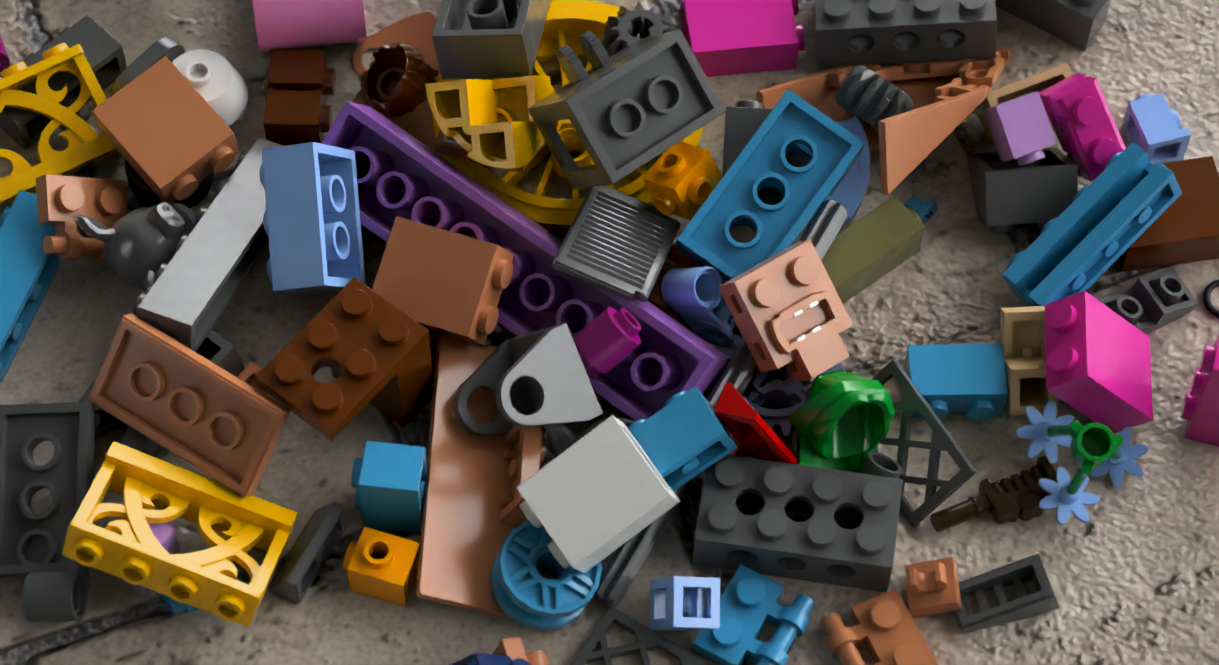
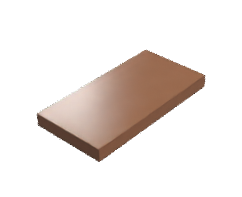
M132 313L122 316L87 398L94 405L245 498L254 494L291 412L287 407Z

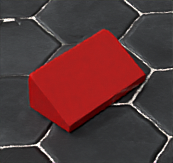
M727 382L713 411L717 418L753 458L796 464L798 459L736 388Z

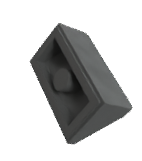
M335 501L319 508L312 514L269 583L267 589L270 593L295 605L301 603L346 529L342 504Z

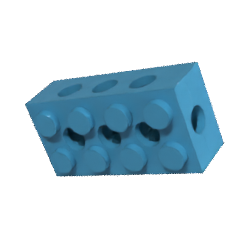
M787 89L677 238V249L701 267L707 266L717 269L729 281L792 244L797 243L813 221L823 202L830 198L858 160L865 143L794 92ZM792 151H800L807 155L810 163L804 167H794L787 162L785 156ZM773 188L782 195L783 200L775 205H767L758 198L757 194L762 189ZM746 225L754 231L755 238L750 242L740 243L735 241L729 232L735 226Z

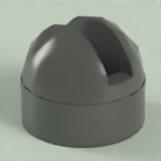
M869 452L860 470L862 474L899 479L903 472L902 467L895 460L878 452Z

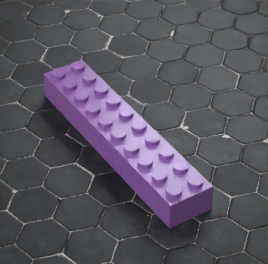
M346 101L321 144L355 151L360 221L362 225L388 242L395 218L398 216L497 244L514 255L512 260L514 266L513 276L508 287L502 290L497 308L499 311L498 322L517 336L567 323L574 340V337L607 307H612L617 311L621 308L629 311L641 326V330L638 332L641 343L607 374L600 373L595 378L588 377L596 393L635 421L648 419L664 408L665 403L673 395L682 391H689L695 386L707 398L730 361L729 357L649 301L641 302L634 298L628 301L551 267L563 243L562 240L372 107Z

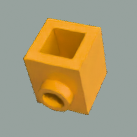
M364 526L358 543L352 541L349 544L343 561V570H346L348 573L350 590L406 607L417 580L420 543Z

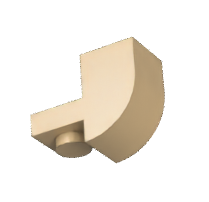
M1045 306L1001 308L1000 344H1003L1008 388L1005 408L1010 416L1026 415L1025 407L1032 406L1043 414L1046 403L1049 400H1053L1056 403V414H1058V397L1046 390Z

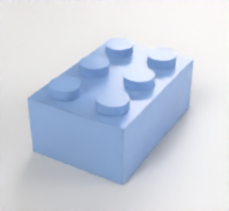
M316 142L262 149L263 163L260 165L259 176L261 184L265 189L266 210L263 215V225L269 237L270 257L267 261V273L272 282L273 292L315 296L339 293L354 277L366 285L355 151Z

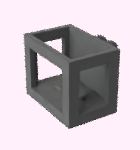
M680 29L637 40L609 57L605 48L601 45L598 37L592 31H586L579 36V41L593 68L586 72L571 47L568 45L560 47L556 51V56L570 83L528 108L530 115L573 189L614 184L726 112ZM569 119L595 165L577 167L552 122Z

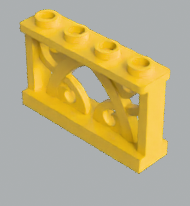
M66 43L58 44L43 52L41 55L44 60L27 67L25 62H20L0 72L2 78L0 79V114L5 107H13L33 111L52 119L42 131L39 139L38 155L41 163L31 167L26 159L18 153L0 148V159L10 161L13 167L9 176L0 177V208L14 202L20 190L29 193L36 192L37 177L45 174L70 176L119 152L104 134L98 136L76 114L83 108L89 98L94 108L107 100L80 44L68 48ZM58 72L71 73L80 83V94L77 100L68 108L59 104L66 97L67 84L60 91L51 90L48 86L49 79ZM36 81V94L17 90ZM62 125L66 130L61 132L58 137L67 139L68 147L62 151H57L50 146L49 139L53 132Z
M113 441L103 465L75 517L68 526L62 554L81 565L99 569L122 578L130 584L140 585L166 595L179 603L189 604L215 614L223 620L249 627L279 560L287 547L298 513L253 495L245 498L220 482ZM108 490L122 495V504L102 503ZM104 517L124 518V520L110 522L105 529L93 525L96 520ZM179 517L197 524L201 537L211 548L193 553L170 555L155 538L148 523L162 524ZM254 546L268 551L261 566L247 554ZM232 561L246 570L251 581L249 585L236 580L237 569L231 563Z

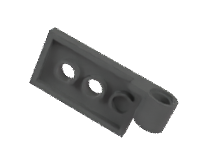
M90 402L0 405V577H26L23 586V608L26 618L30 622L81 621L86 613L89 567L65 557L62 551L68 526L75 517L93 483L96 406ZM51 441L54 446L52 459L45 465L36 466L33 461V452L36 446L41 442ZM49 489L52 495L49 509L42 514H34L31 509L33 495L39 490Z

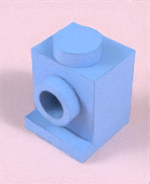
M1163 93L1158 95L1145 94L1133 101H1129L1121 126L1129 145L1134 142L1144 149L1153 164L1183 160L1191 133L1188 128L1181 129L1179 116L1174 109L1169 108Z
M672 576L650 580V630L692 631L720 629V578Z

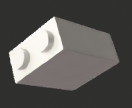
M613 415L516 487L525 499L520 504V508L525 516L537 529L543 525L553 539L548 544V548L556 560L565 569L571 565L572 568L586 573L680 502L626 425Z

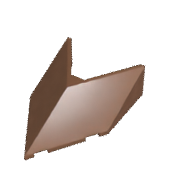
M1011 47L997 48L996 58L899 63L898 66L880 67V64L839 66L756 91L757 102L763 104V109H773L787 89H789L833 121H845L854 116L837 104L835 96L840 89L839 85L855 66H864L904 91L912 98L914 103L911 111L878 121L879 132L860 121L868 140L870 152H879L881 194L889 195L986 98L1012 55Z

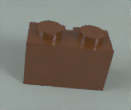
M271 49L268 87H273V90H267L263 122L266 140L283 146L309 142L322 143L323 133H328L332 126V107L326 105L327 95L335 94L336 83L335 69L327 68L325 50Z

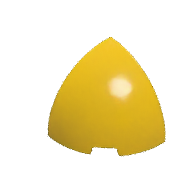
M531 75L497 80L460 79L425 84L430 109L440 130L445 136L452 137L468 152L467 157L483 165L510 169L521 168L527 165L537 155L544 137L530 115L528 108L551 94L550 76Z

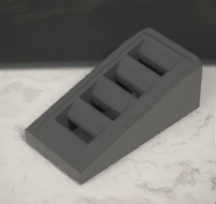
M1038 553L959 582L962 610L954 611L961 632L964 634L1045 614L1058 609L1059 605ZM1033 580L1037 592L1028 595L1023 582ZM1013 585L1018 599L1009 602L1004 587ZM994 589L999 606L990 609L984 592ZM975 595L980 613L971 615L965 596Z

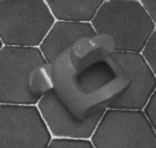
M161 202L135 209L116 221L110 228L88 216L81 214L73 216V220L87 235L103 241L105 258L113 273L126 285L147 292L154 284L159 267L163 263L168 264L174 257L183 227L187 235H189L194 229L197 215L193 210L183 204Z

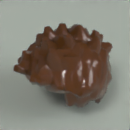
M398 42L380 46L379 50L373 52L375 60L370 63L368 70L364 71L359 77L361 90L356 96L366 106L372 107L382 115L399 117L405 113L413 112L419 104L426 100L425 84L437 82L434 79L438 76V70L432 69L425 62L424 56L416 48L408 44Z

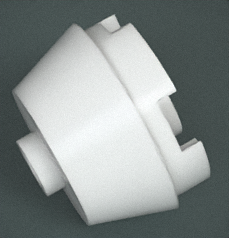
M197 49L183 53L172 62L228 126L233 125L238 118L240 121L242 120L248 102V87L242 75L222 55L211 50Z

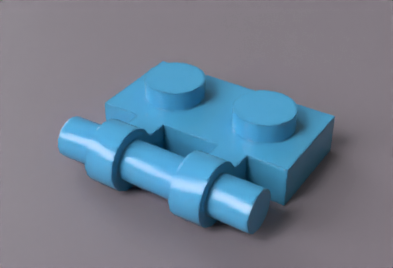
M740 564L720 597V629H701L693 642L692 651L719 665H742L745 658L757 663L756 665H785L789 659L786 652L794 638L802 636L810 623L807 616L814 606V601L804 594H797L791 606L784 607L778 604L783 595V585ZM766 622L778 627L770 642L763 643L757 640Z

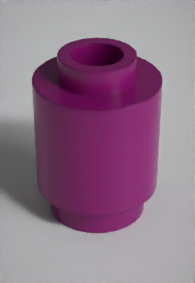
M607 307L574 337L576 348L588 376L595 378L600 373L607 374L641 343L638 335L641 326L626 309L621 308L617 311L612 307Z

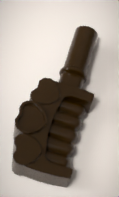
M1044 455L1037 459L1036 466H1032L1030 471L1028 469L1022 470L1020 475L1012 474L1010 479L1002 478L1000 483L992 482L990 484L988 479L980 481L979 496H970L966 501L931 514L932 526L936 532H941L973 518L979 519L982 514L987 512L992 514L998 524L1005 522L1014 523L1018 518L1023 521H1030L1035 517H1040L1044 509L1039 508V502L1050 494L1042 490L1038 481L1045 478L1057 483V472Z

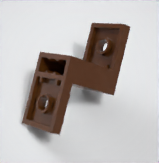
M354 277L255 376L256 383L259 388L290 409L291 412L330 441L368 403L404 429L432 400L437 339L430 341L429 330ZM494 330L487 338L490 339L496 331ZM331 367L332 376L336 380L330 383H320L313 378V375L320 368Z

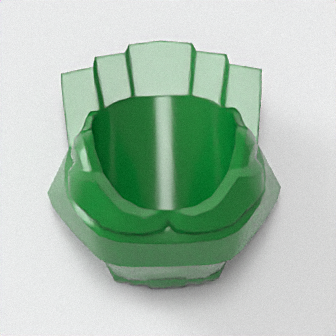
M831 371L816 376L805 403L788 417L798 431L795 455L798 460L796 464L860 473L869 452H878V444L881 439L886 438L891 428V421L895 417L894 405L883 385L877 380H870L852 372Z

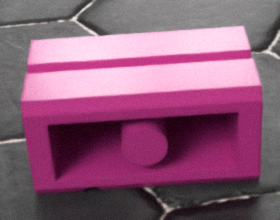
M1077 73L1044 89L1039 94L1063 151L1067 152V157L1077 165V176L1091 182L1105 170L1108 161L1115 154L1123 152L1126 148L1097 79Z

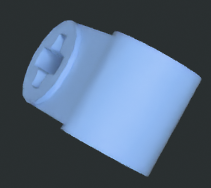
M686 267L669 270L663 277L661 284V293L667 306L681 316L703 340L717 346H730L732 343V330L736 322L718 288L727 280L713 267Z

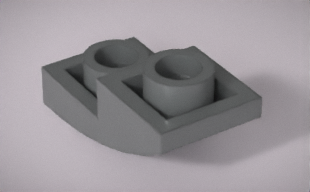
M1174 268L1140 277L1130 290L1097 299L1145 334L1151 333L1193 311L1199 304Z

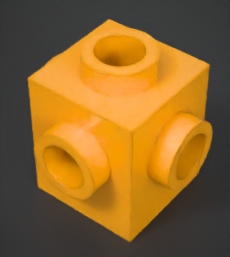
M679 141L657 160L642 179L652 195L650 197L651 203L659 212L666 216H672L673 214L691 221L723 176L709 150Z

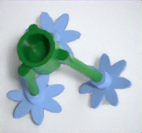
M1049 400L1046 403L1043 414L1032 406L1025 407V414L1032 425L1020 427L1015 433L1018 437L1033 439L1028 446L1027 457L1034 458L1044 448L1049 461L1056 463L1058 460V444L1063 447H1070L1074 460L1079 463L1078 470L1072 480L1066 469L1059 467L1056 473L1057 483L1045 478L1038 481L1042 490L1050 494L1043 498L1038 506L1046 510L1058 507L1057 522L1060 525H1064L1068 521L1071 513L1081 522H1089L1090 516L1085 506L1096 505L1100 501L1097 495L1082 492L1088 484L1089 478L1087 475L1090 473L1093 478H1098L1110 471L1112 484L1116 488L1122 485L1124 470L1136 477L1143 476L1142 468L1133 459L1146 454L1148 447L1141 444L1130 445L1133 432L1131 427H1126L1120 434L1114 435L1106 425L1101 423H1090L1083 426L1080 422L1073 421L1074 417L1070 414L1056 418V403L1053 400Z

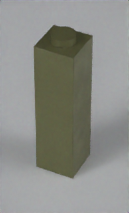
M895 196L838 233L822 259V263L843 304L920 251L925 226L918 213L911 207H905Z

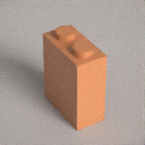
M166 56L92 110L99 130L162 202L173 203L175 200L186 199L195 192L200 181L213 171L217 173L226 169L234 161L236 154L240 152L235 133Z
M396 216L372 290L425 328L485 345L487 336L494 331L498 322L499 311L497 305L502 290L508 287L513 276L514 266L512 260L514 255L497 244Z

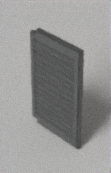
M605 185L590 187L551 267L628 301L634 298L641 302H646L680 228V222L662 214L652 205Z

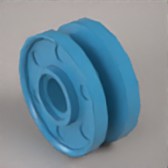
M528 520L512 530L493 562L490 581L494 598L507 616L524 627L541 631L561 629L577 620L599 587L602 566L599 562L586 573L572 568L571 565L565 569L548 548V544L553 539L542 525L537 529ZM537 569L548 570L555 579H545L538 573Z

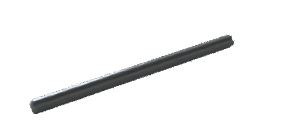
M831 199L824 201L800 241L811 239L821 261L847 218L846 207ZM744 338L741 340L707 398L713 409H715L727 382L731 383L743 395L759 368ZM692 479L673 491L679 500H681ZM678 503L617 549L602 574L599 587L594 593L598 600L612 607L619 605Z

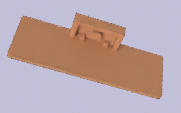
M442 333L437 339L416 596L429 601L505 618L507 615L495 600L490 578L493 562L512 530L526 518L520 508V504L525 499L516 487L540 470V465L546 452V441L542 439V425H514L508 433L476 435L468 432L461 426L454 411L455 394L461 384L498 347L492 345L481 346L475 342ZM476 387L468 396L467 409L473 420L480 424H487L495 416L496 401L490 391L482 387Z

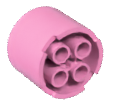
M252 0L260 53L271 52V49H299L367 40L363 0Z

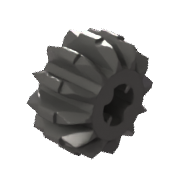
M638 2L632 11L621 6L617 16H608L604 35H602V45L609 57L637 40L675 31L677 29H674L671 15L660 16L661 11L658 5L650 10H644L641 3Z
M855 66L850 74L845 76L835 96L840 107L854 117L856 116L860 121L879 132L878 121L911 111L914 106L912 98L904 91L864 66Z

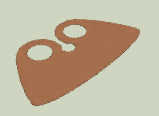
M422 12L397 21L368 36L367 40L360 42L353 50V68L361 76L364 71L368 70L361 61L362 55L367 50L401 42L416 48L424 56L425 62L432 69L438 70V76L434 79L438 81L441 72L432 40V33L436 23L435 16L431 12ZM355 96L353 103L362 105L363 101ZM428 98L411 113H405L399 117L385 116L435 151L436 137Z

